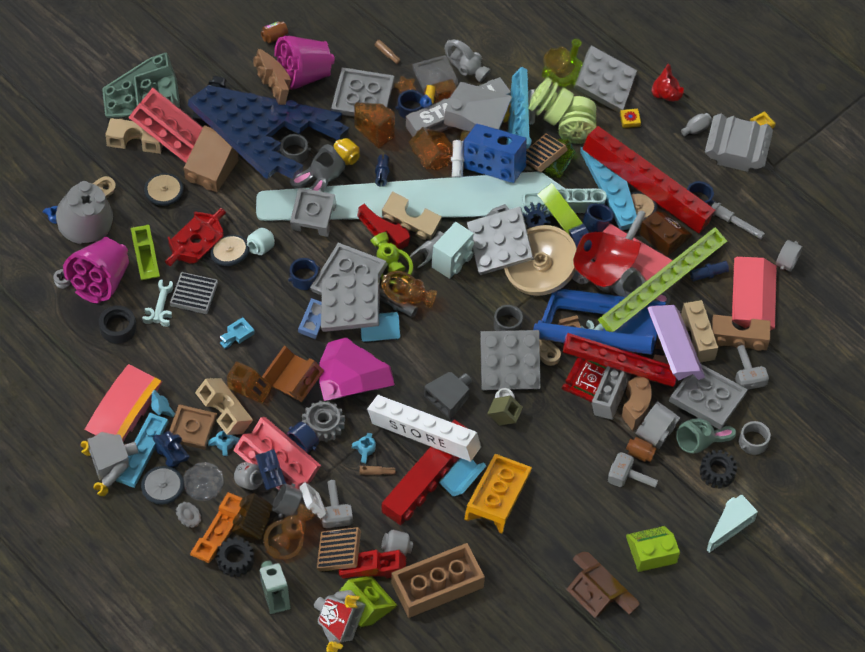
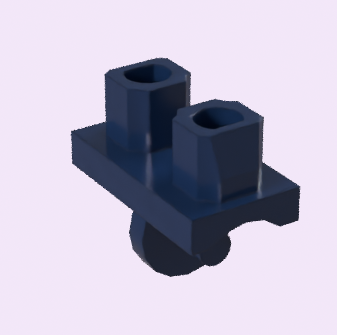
M167 431L162 435H154L155 450L158 454H164L167 458L166 465L168 467H177L180 462L188 460L189 455L180 444L182 441L180 435H173L171 431Z
M274 449L255 455L266 490L286 483Z

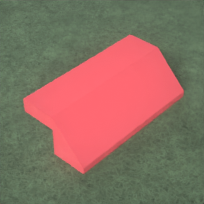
M154 88L148 92L128 117L185 163L203 128Z
M609 224L603 231L623 238L627 235L626 232L612 224ZM633 238V241L640 242L641 246L632 267L640 271L646 280H649L673 261L638 239Z
M734 258L732 321L743 328L749 327L751 319L770 321V331L775 329L777 266L765 258Z
M266 417L260 418L252 433L243 434L234 448V451L246 462L256 465L258 464L255 455L274 449L285 482L289 485L295 484V488L299 490L304 482L309 484L321 466Z

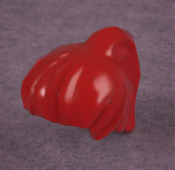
M667 64L661 75L655 80L651 91L656 98L677 101L682 98L684 88L680 87L677 79L672 76L671 65Z

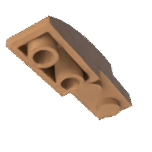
M258 49L257 56L253 60L254 67L258 71V77L261 78L263 84H269V87L272 88L273 96L278 104L285 105L291 78L277 60L265 51Z

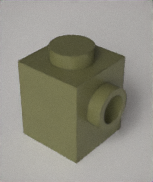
M511 395L494 398L487 414L499 426L517 422L523 407Z

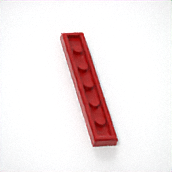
M567 333L565 337L564 353L672 387L676 383V377L673 375L669 364Z

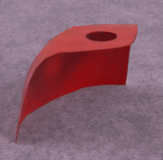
M605 232L587 233L579 242L573 258V264L581 275L601 287L611 286L635 263L641 243ZM587 240H591L592 247L586 252L584 244ZM593 257H596L595 262L591 261Z

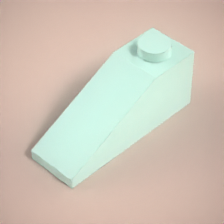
M742 494L737 498H731L726 503L722 516L710 538L707 547L709 553L755 521L758 511Z

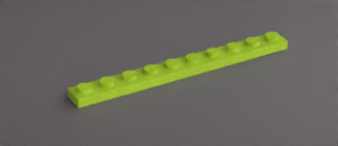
M716 227L601 316L598 321L606 331H616L725 244L727 240Z

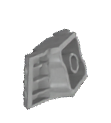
M722 113L713 116L705 154L711 159L717 160V165L747 172L749 168L758 169L764 167L773 129L768 124L760 126L756 121L741 120L735 116L726 118Z

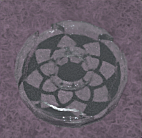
M208 462L195 464L194 467L186 471L183 477L186 493L199 501L215 498L223 488L222 472H220L217 466Z

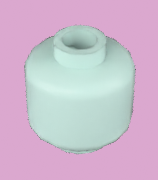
M265 228L257 229L247 238L249 251L256 255L265 254L275 244L272 232Z

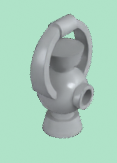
M459 40L447 41L444 49L449 61L459 69L462 75L475 74V78L481 83L491 71V69L485 66L481 67V55L477 52L473 53L465 43ZM452 46H456L457 48L452 53Z

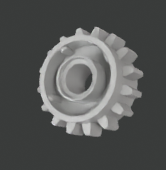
M330 401L312 403L310 408L305 409L306 414H302V422L306 423L316 433L319 441L328 442L331 439L335 440L337 435H341V429H344L345 416L342 415V409H338L337 404L333 405Z

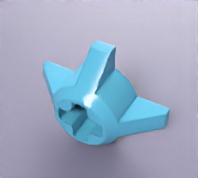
M153 390L152 410L158 415L164 414L174 417L175 412L169 407L168 400L164 396H160L156 390Z
M220 431L216 437L208 440V446L217 445L222 450L223 456H228V450L233 445H236L240 438Z
M367 433L359 441L352 443V448L358 449L362 455L361 463H366L367 456L374 453L376 449V442L372 438L371 433Z

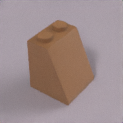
M204 125L184 166L185 179L191 183L201 185L207 190L218 192L238 163V152L215 130Z

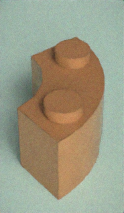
M641 376L628 381L626 395L629 401L624 404L621 416L632 431L644 422L651 400L649 380Z

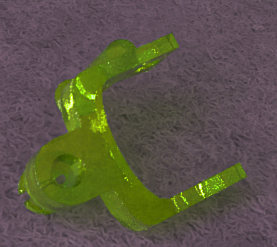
M580 39L572 40L571 52L563 47L560 58L575 65L573 71L569 75L559 78L545 66L542 71V77L552 79V82L558 83L560 87H566L570 83L575 86L583 62L577 58L579 47L582 45Z

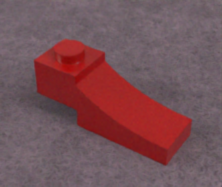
M365 203L358 207L357 217L373 236L387 232L388 243L394 244L399 250L408 246L410 234L406 228H403L399 223L395 225L382 219L371 211Z
M372 550L358 553L357 567L339 569V576L341 578L358 576L392 578V572L406 567V556L400 550L384 553Z

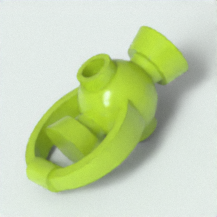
M387 232L374 236L370 241L375 247H379L376 254L377 258L387 262L389 277H394L406 269L402 263L397 262L399 256L404 257L409 264L407 275L390 280L382 274L380 279L389 285L398 286L408 282L413 272V263L410 256L406 252L399 250L394 244L388 243Z

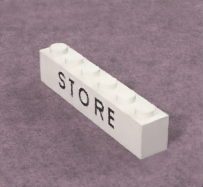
M377 395L367 408L372 424L471 462L481 448L477 432Z

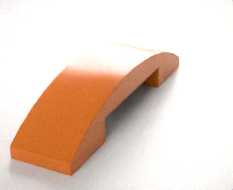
M229 492L226 494L219 506L218 514L203 538H199L190 553L191 556L207 563L213 560L217 555L218 547L221 546L223 541H227L233 530V519L239 514L241 509L239 506L242 500L241 497Z

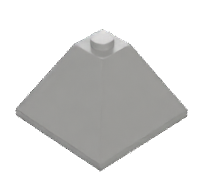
M460 82L446 106L444 124L469 132L476 123L499 130L512 96Z

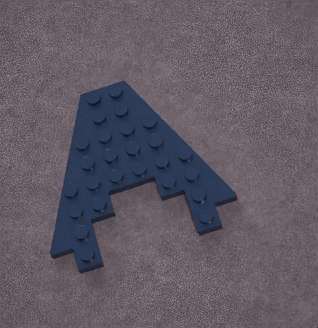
M210 85L188 100V106L266 179L276 172L294 179L303 170L302 164L277 152L281 147V142L274 140L271 136L281 128L286 127L300 134L307 127H311L336 140L342 139L349 132V127L339 122L342 118V113L297 104L293 100L286 101L285 105H279L277 100L273 98Z

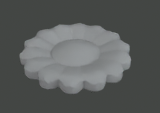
M190 502L180 503L176 508L178 520L183 525L194 528L201 522L199 510Z

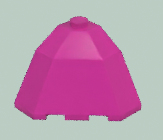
M348 338L328 342L320 360V367L324 372L319 377V383L324 401L395 385L391 367L375 358L374 355L365 349L355 345Z

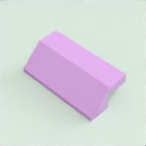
M675 305L648 307L673 375L678 380L692 374L698 380L705 378L680 311Z

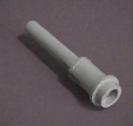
M715 202L712 205V208L715 209L713 216L716 215L728 223L731 221L759 239L764 237V232L734 216L735 213L721 206L720 202Z

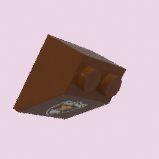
M654 212L642 222L640 235L666 257L692 237V234L666 212Z

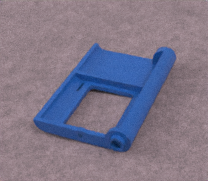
M559 289L551 294L543 319L539 320L538 324L535 323L533 330H539L540 340L564 343L567 333L624 351L652 354L658 334L648 307L664 306L666 302L652 301L616 331L609 332L605 328L601 331L551 323L556 310L559 308L605 314L626 297Z

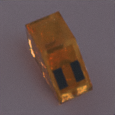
M237 361L227 375L229 389L260 403L264 402L272 389V386L253 368Z

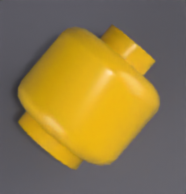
M344 138L335 142L333 147L346 165H352L357 162L360 157V149L349 138Z

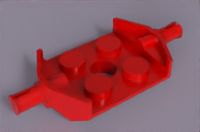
M220 208L213 215L194 212V218L172 239L168 237V244L172 255L165 260L166 264L172 266L177 260H182L189 264L198 262L224 237L219 219L226 214L225 210ZM195 238H199L201 240L199 243L192 242V240Z

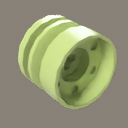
M547 77L533 93L528 110L532 112L537 107L535 112L537 116L545 110L543 119L554 126L567 110L574 94L564 87L557 93L558 83L555 82L550 87L552 79Z
M573 96L570 105L559 120V135L566 142L582 144L585 143L588 134L596 128V104L589 98Z

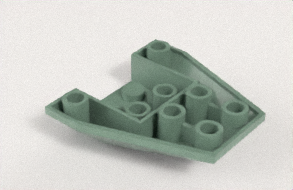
M167 52L147 59L102 88L106 118L129 117L152 88L156 89L177 107H180L177 78Z

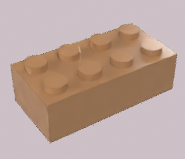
M468 543L392 572V586L408 618L484 588L485 576Z

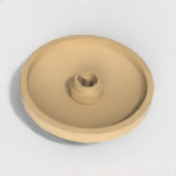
M541 225L527 229L534 260L504 268L506 276L517 290L525 294L541 296L553 293L564 287L574 276L576 269L573 264V258L577 247L571 236L560 228Z

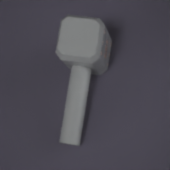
M738 346L737 349L744 370L737 372L735 377L736 383L746 389L766 386L769 380L766 368L762 366L752 368L745 346Z
M622 452L617 454L608 475L609 483L622 487L627 477H630L656 488L658 480L631 470L634 462L632 456Z
M329 480L328 489L331 506L324 507L326 514L321 518L322 526L324 528L351 525L353 523L351 505H339L336 481Z

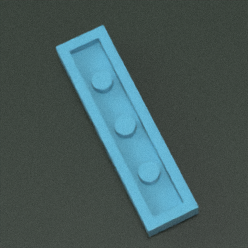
M149 413L134 441L137 445L138 453L128 456L129 467L116 479L117 482L135 488L155 450L156 443L153 441L154 435L163 434L168 425V419Z

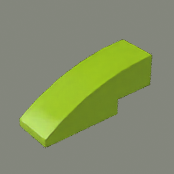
M553 183L537 194L568 234L569 229L583 224Z
M145 225L131 228L141 280L160 277L150 226Z

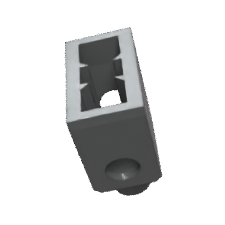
M448 372L424 386V397L450 420L468 400V385L472 383V379L466 373L458 378L452 372Z

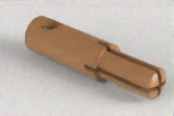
M381 40L375 43V47L396 64L400 62V59Z
M360 466L359 475H395L396 470L395 468H384L382 466Z

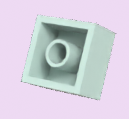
M455 222L434 244L432 268L449 279L454 274H458L462 265L465 262H469L473 256L474 233Z

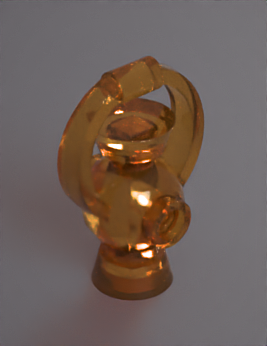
M392 271L383 276L381 286L385 294L393 301L403 304L410 303L412 305L424 301V304L429 308L433 306L437 290L426 291L423 281L415 279L410 274L402 271ZM396 278L391 290L389 288L390 279Z
M301 503L297 509V515L292 514L284 520L272 523L264 534L266 552L275 560L291 559L302 549L303 535L307 527L305 521H310L316 515ZM281 524L282 534H277L272 538L279 546L288 551L291 545L289 543L290 540L299 539L297 549L292 554L286 556L280 555V552L268 544L270 531L275 526ZM292 524H295V525H296V527H297L296 530H293V529L291 528V525H292Z

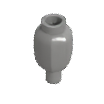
M708 113L694 116L688 121L687 126L681 130L682 135L686 136L689 133L698 134L704 131L712 122L711 116Z

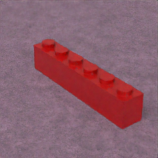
M453 420L451 422L459 426L465 427L456 420ZM430 447L382 502L381 512L399 525H402L405 520L408 521L412 517L414 509L424 503L426 495L436 489L438 481L448 473L450 467L460 457Z

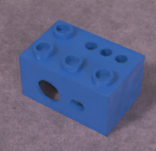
M476 123L464 139V168L515 183L526 167L527 138ZM501 137H508L512 142L508 145H502L497 140Z

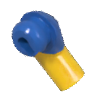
M427 85L426 93L420 99V105L423 108L433 104L436 86Z

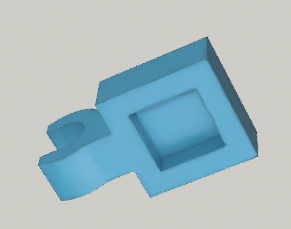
M242 317L227 327L228 333L220 337L222 340L220 345L227 349L235 340L240 344L254 335V329Z

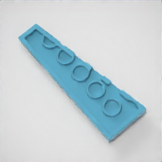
M520 67L512 76V99L509 108L508 133L526 137V149H528L531 145V139L529 138L527 69ZM507 137V144H506V145H508V144H510V143L512 142V140H511L510 138H508V137Z
M581 147L580 153L598 188L606 192V203L612 210L618 227L621 230L630 229L637 214L627 181L582 150L583 147Z

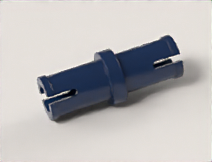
M382 154L378 156V164L375 167V184L379 187L381 186V181L382 187L386 186L387 176L390 171L388 167L389 156L384 154V159H382Z
M727 261L712 265L706 264L705 267L691 270L690 277L692 282L704 278L711 279L715 275L729 272V266Z

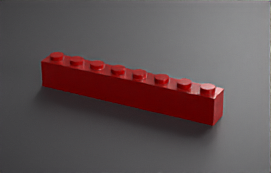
M597 126L588 134L582 150L697 233H700L709 224L715 212L714 208L601 127Z

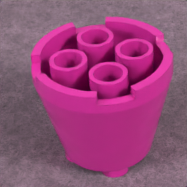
M284 36L280 37L275 45L274 56L277 57V61L291 78L289 90L300 88L330 76L331 65L334 64L335 59L334 55L330 54L326 41Z
M104 237L102 240L74 252L66 259L63 265L65 279L70 280L71 284L76 288L75 293L89 302L100 303L101 301L108 300L116 291L128 267V249L125 245Z

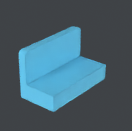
M380 313L379 326L361 328L362 341L399 339L398 313Z
M460 458L439 483L452 496L462 494L486 465L484 463L477 465L473 460L470 462Z

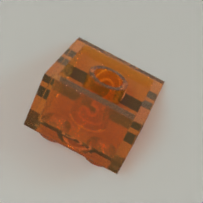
M357 102L354 104V127L377 148H380L394 138L395 114L383 104Z
M422 127L409 141L413 153L420 158L422 166L426 169L437 171L452 164L453 145L444 133Z

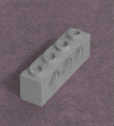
M607 366L592 400L594 415L613 420L632 375L631 373Z

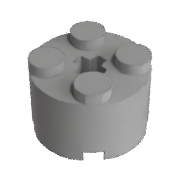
M657 402L642 423L643 426L640 425L635 434L653 444L652 446L660 449L668 434L670 435L676 427L680 417Z

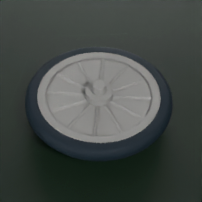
M159 466L145 474L142 479L141 489L143 495L149 501L155 504H168L175 501L182 494L184 480L176 469L168 466Z

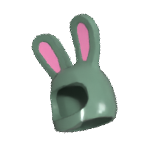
M697 418L681 423L677 430L676 439L682 450L688 453H700L713 442L732 440L736 436V430L731 426L722 427L721 430H714L709 421Z

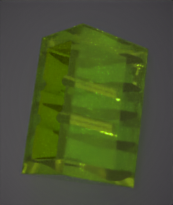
M556 139L566 145L568 150L543 170L544 174L561 178L576 153L568 139Z

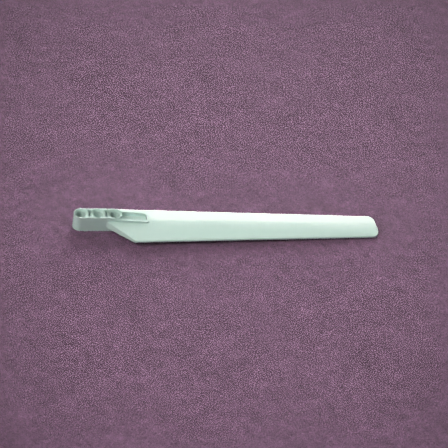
M539 171L521 173L515 183L488 175L387 182L384 187H382V183L380 187L375 183L327 186L324 191L325 193L335 194L336 198L335 211L332 210L330 220L359 219L357 217L358 207L364 203L371 211L384 219L382 209L392 191L409 199L406 213L414 218L419 217L425 208L442 216V218L486 217L493 208L506 204L509 210L521 207L522 212L526 213L523 207L527 206L530 209L531 202H533L534 207H536L538 202L541 203V208L546 206L537 194L551 183H553L575 213H586L588 206L594 203L605 205L607 197L606 192L602 189H565ZM298 188L259 192L256 198L257 218L261 221L290 220Z

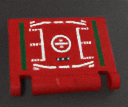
M577 358L565 380L567 384H563L562 389L592 402L607 366L586 359L583 361V358Z

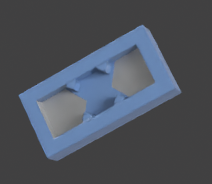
M311 298L298 328V333L316 339L321 327L322 302Z

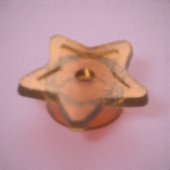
M400 76V82L395 83L393 87L397 88L400 93L406 90H416L413 85L415 79H406Z

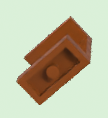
M283 346L262 378L273 388L302 402L324 370L314 360L309 358L306 361L294 355L286 346Z

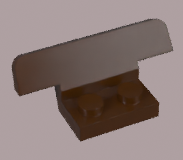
M581 552L573 558L583 571L579 573L566 590L595 618H598L606 607L614 601L629 615L638 608V600L590 553Z

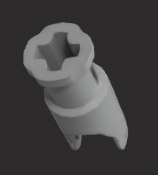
M441 231L437 232L436 237L431 241H426L410 255V258L417 252H422L425 255V261L417 268H420L432 259L433 246L444 233Z

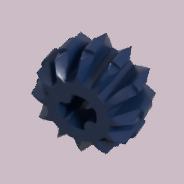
M531 202L530 209L527 206L523 207L526 213L523 212V216L525 217L527 229L544 225V223H551L549 219H546L551 216L550 212H546L548 208L546 206L541 208L540 202L537 203L536 207ZM533 214H537V216L540 215V217L537 218L536 222H534L532 219Z

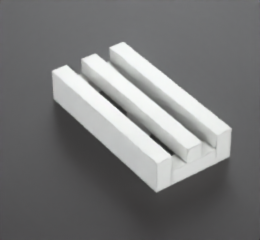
M304 482L300 486V490L302 491L306 507L309 510L311 509L314 514L317 513V516L321 519L326 514L321 497L314 488Z

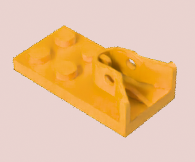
M494 454L467 505L464 520L470 521L481 517L495 521L494 524L497 526L499 533L503 534L505 522L531 473L532 467Z

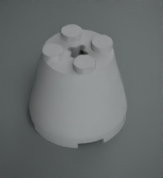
M81 181L73 186L57 207L56 222L58 229L65 238L74 243L97 242L108 234L112 226L113 213L105 194L98 186L87 181Z

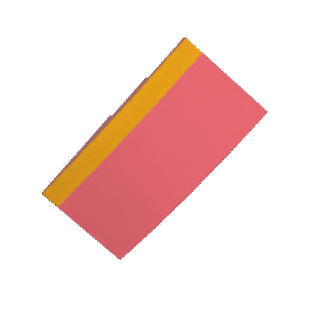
M128 364L104 396L85 430L94 435L100 432L121 435L124 442L129 431H133L140 416L145 415L151 404L153 390L157 392L163 381Z

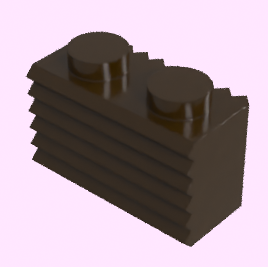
M253 493L243 497L240 501L239 506L241 509L239 514L233 519L234 527L232 533L239 535V537H242L249 543L262 538L261 536L273 508L271 503Z

